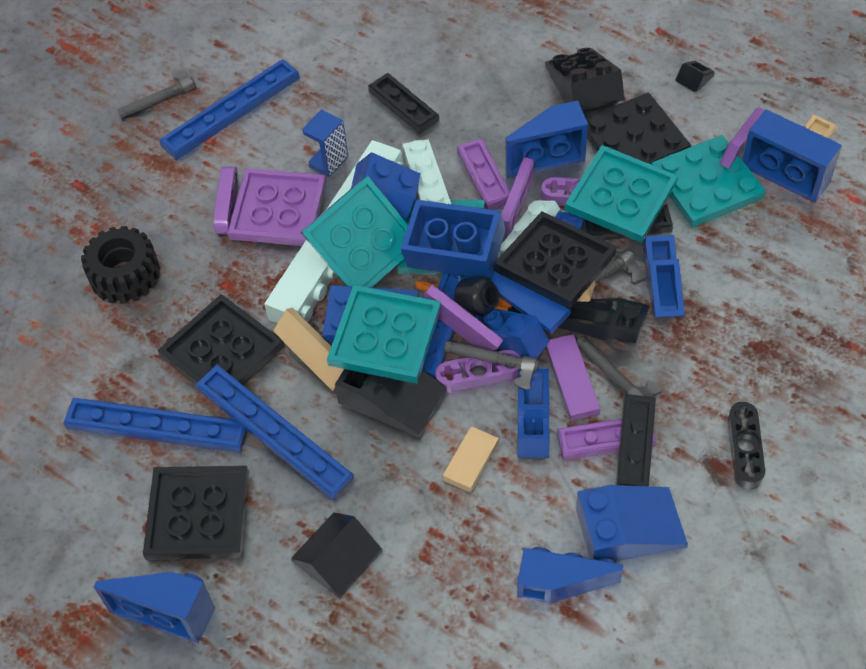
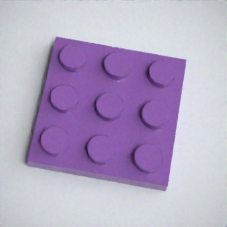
M245 168L227 232L229 240L303 246L306 239L300 232L319 216L327 182L326 176Z

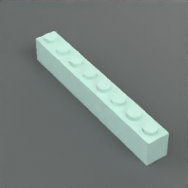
M373 140L358 161L360 162L372 152L405 166L402 162L401 150ZM356 165L328 208L351 189ZM307 240L264 303L269 321L278 323L285 310L293 307L309 322L317 302L324 299L331 280L337 278L336 274Z

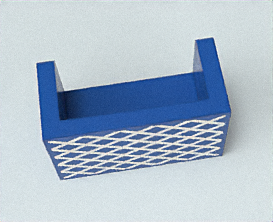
M321 109L302 131L303 135L319 142L320 150L308 161L309 167L330 177L348 158L343 120Z

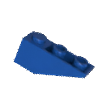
M494 309L487 315L474 316L502 338V343L496 349L498 351L512 350L518 353L520 357L525 355L538 358L549 343V339L536 316Z
M543 547L524 548L517 583V598L553 603L621 583L624 565L617 564L615 561L607 558L593 560L583 558V556L577 553H552Z

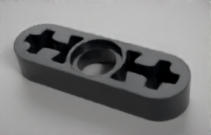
M737 402L731 407L728 416L734 478L740 487L756 489L762 484L766 472L758 411L755 406L748 402ZM740 413L744 414V417L748 419L746 429H741L742 419L738 417ZM741 439H748L754 443L755 449L744 451L738 446L737 442ZM747 461H751L750 467L751 472L755 474L754 478H749L748 473L745 472Z

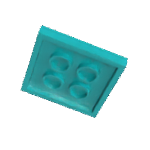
M723 135L651 163L653 166L678 175L677 183L669 197L692 228L765 198L766 190L739 156L729 169L721 165L720 161L729 145V142Z
M602 145L566 201L564 211L642 243L674 189L678 175Z
M365 176L300 233L345 286L353 287V285L372 288L404 259L401 246L408 224L369 176Z
M353 285L327 357L328 366L418 384L441 311V301Z

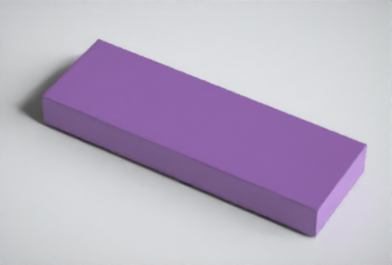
M756 108L730 141L720 161L721 165L728 169L746 147L749 130L765 111L764 109Z
M482 138L457 146V153L481 200H484L485 208L494 209L505 205L510 190Z
M523 158L502 212L506 229L503 237L505 239L514 229L534 178V161L530 158Z
M431 285L421 297L441 301V311L438 319L474 347L495 351L503 340L500 336L434 285Z
M574 334L549 339V343L545 348L570 421L600 414V406Z
M621 419L557 428L563 461L617 453L619 451ZM653 432L652 447H655L656 439Z

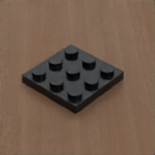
M649 92L586 118L588 123L587 139L597 152L603 145L651 164L654 161L691 147L690 142Z
M541 211L494 262V271L571 309L615 257L617 247Z
M220 294L157 351L163 360L195 385L215 365H219L244 385L284 347V343L281 338Z
M247 465L153 467L142 554L145 560L242 558L249 477Z

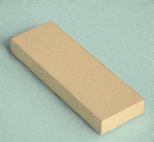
M293 307L286 309L273 331L332 391L336 390L335 383L344 369L328 366L327 357L331 345Z

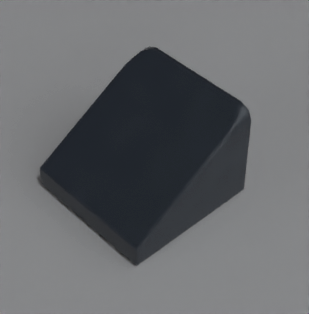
M694 60L682 63L676 81L688 89L697 92L714 77L715 72Z

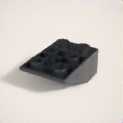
M581 48L577 50V53L571 55L559 54L554 56L552 60L545 61V66L564 103L579 101L582 111H587L625 100L621 69L592 48Z
M347 369L343 370L335 383L339 404L417 437H420L447 390L446 386L423 370L421 371L418 384Z

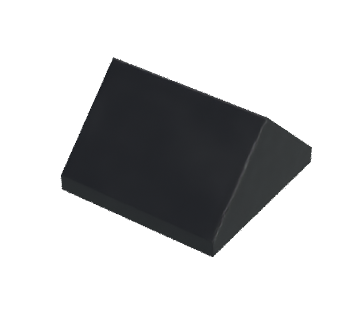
M333 512L293 555L291 561L340 599L381 554L382 548L355 516Z

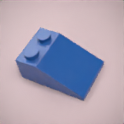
M579 101L551 106L505 138V174L507 178L517 176L524 157L533 159L534 172L585 161L588 123Z
M371 152L356 164L351 188L365 176H369L406 222L416 198L421 173Z
M607 485L577 491L576 511L590 559L607 558L618 562L688 547L669 487Z
M175 572L100 580L96 581L93 586L110 613L199 644L215 610L204 581L192 573L181 575Z

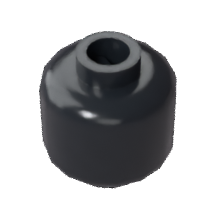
M487 277L464 278L457 284L454 293V301L473 316L491 313L499 300L497 287Z

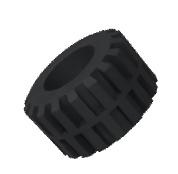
M121 226L120 229L112 227L109 228L110 231H101L98 233L97 238L92 237L89 240L90 245L84 247V255L81 256L82 267L93 292L98 294L102 300L108 299L109 303L114 304L116 301L124 304L130 299L134 302L139 300L138 296H146L149 293L148 289L155 287L157 284L155 279H159L160 276L159 262L150 239H148L144 232L140 233L134 227L130 230L127 226ZM129 262L122 267L113 268L119 263Z

